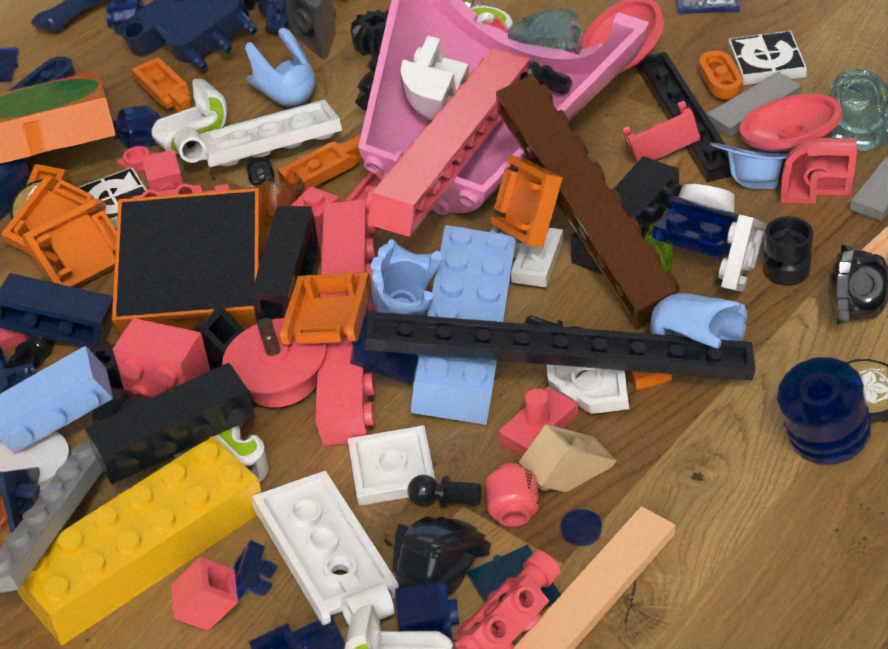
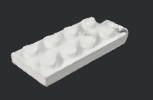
M324 99L201 134L193 128L185 127L175 134L174 144L181 158L186 162L194 163L199 160H207L209 168L217 165L232 166L240 161L239 159L249 156L264 157L269 155L271 150L282 147L286 149L296 148L302 145L303 141L314 138L316 140L328 139L335 132L342 131L340 118ZM197 141L194 147L183 149L186 142Z
M326 470L252 496L253 509L322 625L331 623L330 616L343 612L344 618L348 626H350L352 615L359 608L374 605L379 620L394 615L392 599L400 596L398 582ZM337 570H344L347 572L343 575L333 574Z

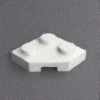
M739 215L738 221L731 224L728 233V243L732 244L729 257L722 260L719 270V279L723 280L721 287L743 292L747 284V277H744L743 274L745 270L749 271L750 268H754L758 261L767 226L766 223L752 217Z
M547 365L549 387L577 402L578 406L588 413L596 414L629 409L625 371Z

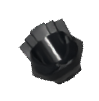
M842 243L841 252L838 253L836 263L832 267V273L829 274L828 289L833 312L837 318V325L867 317H876L886 307L888 303V265L881 255L872 254Z
M429 516L416 521L410 527L399 524L394 542L393 576L397 580L402 593L414 596L419 601L432 602L450 597L463 582L466 572L475 559L490 555L491 543L484 539L485 535L478 532L475 526L458 519L433 518Z

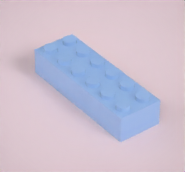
M445 225L440 249L443 258L435 274L432 289L434 299L428 309L427 316L503 322L516 238L511 235ZM420 354L414 380L410 413L487 425L497 360Z

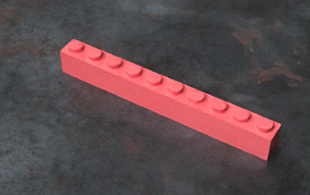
M494 48L486 58L481 59L478 68L470 72L467 81L458 86L456 94L452 98L449 97L447 99L445 107L435 113L433 121L429 126L425 125L418 139L411 141L407 152L397 158L390 172L386 171L379 185L376 188H371L366 200V208L370 210L368 225L408 237L412 235L502 119L497 112L496 91L521 80V74L527 72L531 58Z

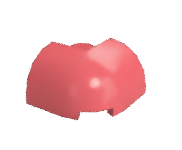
M819 137L805 140L790 151L782 171L780 203L816 204L817 195L851 196L857 155L856 138Z

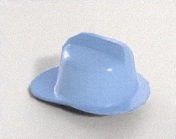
M710 143L714 147L728 151L731 175L743 187L774 189L778 185L783 161L787 159L789 153L751 151L719 143Z

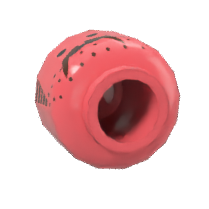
M507 463L490 473L485 480L487 512L501 525L508 527L524 525L539 510L537 478L532 471L515 463Z

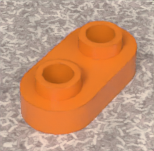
M709 51L700 57L699 73L712 95L721 100H731L742 93L743 76L729 54L723 51Z

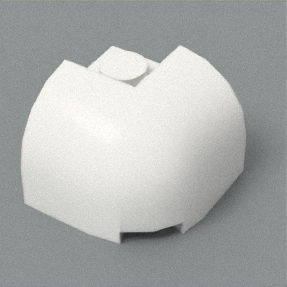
M427 36L423 47L417 48L413 62L402 61L401 75L407 100L416 112L433 120L435 113L445 107L447 99L449 97L452 98L456 94L458 86L467 81L469 76L468 64L444 58L440 39Z

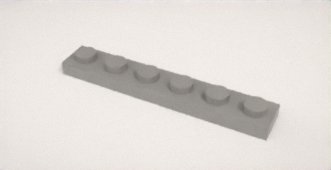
M90 441L82 442L72 449L71 456L64 465L57 469L56 476L40 492V497L32 508L23 514V520L14 532L5 538V544L0 549V593L18 590L102 473L103 469L93 453Z

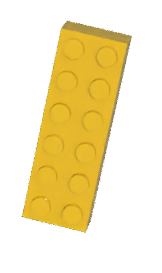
M211 436L208 440L195 446L58 533L17 590L18 594L63 646L255 518L257 514L252 507V496L262 493L259 479L214 436Z

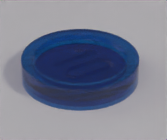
M572 510L562 518L561 534L572 545L587 546L600 538L602 522L600 517L591 510Z

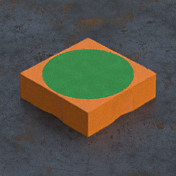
M98 70L0 93V164L116 135Z

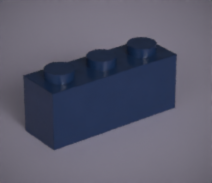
M9 273L0 288V328L91 348L92 344L102 346L113 325V296L13 273Z

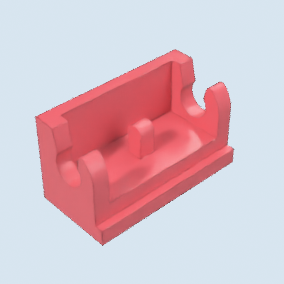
M685 101L678 103L679 116L664 123H658L653 128L634 135V133L631 134L629 126L622 128L626 145L636 163L642 156L657 160L701 140L693 112L690 108H687Z

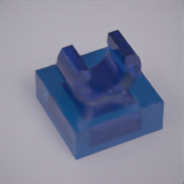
M252 540L242 550L233 566V569H235L238 599L243 596L248 588L256 595L265 596L271 589L272 584L264 581L260 575L271 578L277 571L276 564L269 560H261L265 546Z

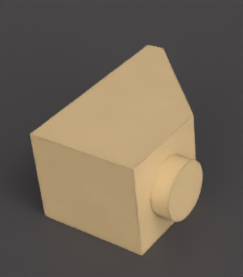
M548 424L544 425L519 461L524 468L532 471L536 476L539 489L544 491L553 489L562 492L570 491L612 468L617 462L595 437Z

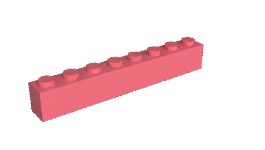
M366 199L324 204L321 275L369 272L371 278V259L377 257L376 242L374 237L371 238V234H377V227L368 225L369 212L366 208ZM348 292L320 294V297L349 296ZM371 294L358 341L349 342L347 335H345L343 342L327 343L326 357L317 370L315 422L323 446L348 444V438L369 435V426L375 425L373 402H369V396H374L376 392L374 375L370 373V367L376 366L375 351L364 350L367 311H375Z

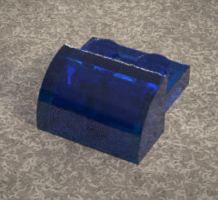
M672 196L669 198L667 212L653 225L651 238L719 258L722 254L729 255L732 245L728 243L729 229L733 222L738 221V217L741 214L682 197Z

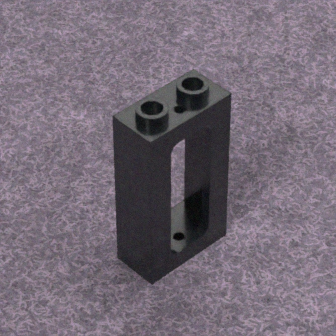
M312 206L276 207L251 294L257 322L262 318H270L271 320L284 318L297 277L318 274L321 255Z

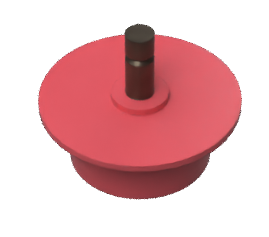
M284 318L260 319L256 325L239 334L227 347L223 356L222 365L229 362L248 388L251 400L265 407L288 406L307 397L317 385V370L322 365L327 353V343L297 344L294 338L292 345H283L280 330Z

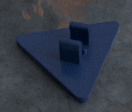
M39 467L0 472V489L10 533L14 532L23 520V514L35 504L33 500L41 488L40 485H37L40 475Z

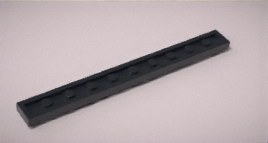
M367 311L364 350L750 381L753 380L756 371L752 342L721 340V346L719 349L684 336Z

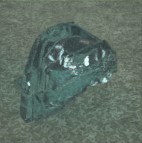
M557 7L538 12L529 17H523L521 22L508 30V39L523 44L562 49L578 55L582 49L583 31L579 26V14L568 8Z
M863 69L842 72L833 82L828 95L839 101L843 112L840 123L831 133L832 138H856L857 150L862 151L875 149V146L885 145V141H888V87L886 83L872 70Z

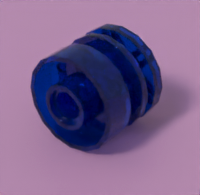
M815 357L798 363L785 374L778 386L777 401L784 419L788 438L795 452L803 459L818 465H836L851 460L864 450L871 437L872 420L869 414L870 411L867 405L863 382L859 373L847 362L832 357Z

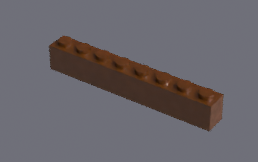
M532 74L496 91L497 112L528 160L563 177L556 203L635 325L639 327L651 321L655 306L664 298L680 291L678 282L671 272L666 273L660 265L661 261L656 248L651 243L647 245L642 238V231L635 217H628L624 211L623 201L617 190H610L606 184L601 166L597 162L592 163L589 159L583 139L579 135L576 137L573 135L566 114L563 110L557 111L553 105V98L548 87L545 84L540 85Z

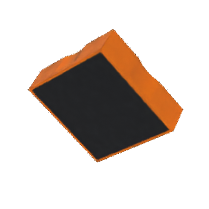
M259 188L118 199L112 322L119 337L122 336L133 318L191 330L203 317L220 305L244 330L257 324L251 294L265 249V209Z

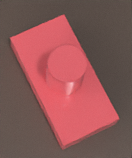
M549 386L544 390L532 389L525 395L526 406L498 431L499 442L523 456L545 424L560 428L565 427L578 414V403Z

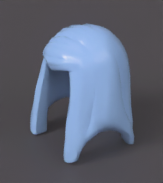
M285 28L279 30V37L287 45L294 58L293 60H286L281 63L276 70L269 65L252 42H248L245 49L251 63L252 75L246 77V80L279 105L296 107L307 102L314 92L316 78L303 49L293 34Z
M390 239L388 244H383V247L378 250L377 257H374L371 263V300L375 311L426 316L434 299V294L426 291V287L442 262V253L437 250L431 254H414L401 247L393 239Z
M676 293L664 298L655 306L651 316L650 333L684 336L719 349L722 344L721 340L743 341L746 331L747 310H745V305L737 301L690 293Z

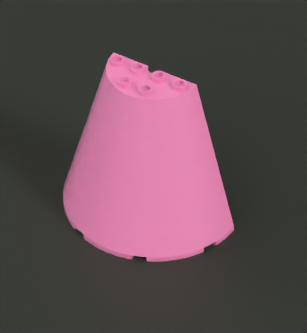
M391 0L358 146L364 160V167L382 180L386 171L390 172L394 167L397 158L407 152L411 141L418 139L425 125L429 126L433 121L416 112L409 103L401 75L402 61L413 62L417 48L423 47L427 36L440 39L444 58L468 64L469 74L471 71H475L481 59L486 58L495 48L531 58L530 61L537 62L541 67L548 65L552 67L553 71L568 75L573 83L567 94L549 91L557 111L563 110L570 121L636 58L648 35L649 22L618 12L613 20L612 31L608 40L604 44L599 43L592 47L584 48L577 55L562 49L532 44L498 28L477 22V14L462 0ZM503 119L498 122L431 209L439 215H447L448 212L468 213L478 209L500 188L505 168L519 170L518 167L507 162L509 154L528 160Z

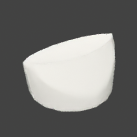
M683 184L672 212L734 222L735 194L707 185Z

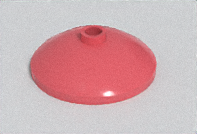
M622 0L606 9L586 30L579 46V54L584 48L592 47L599 43L604 44L608 40L612 31L613 20L619 12L649 22L648 35L642 49L636 58L620 73L639 64L655 48L664 28V12L655 0Z
M798 94L776 99L756 108L742 120L740 124L741 138L746 144L761 151L790 153L794 147L805 140L819 137L825 138L831 134L842 119V107L838 100L823 94Z

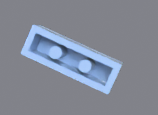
M84 346L0 393V441L15 454L112 400L113 395L106 367Z

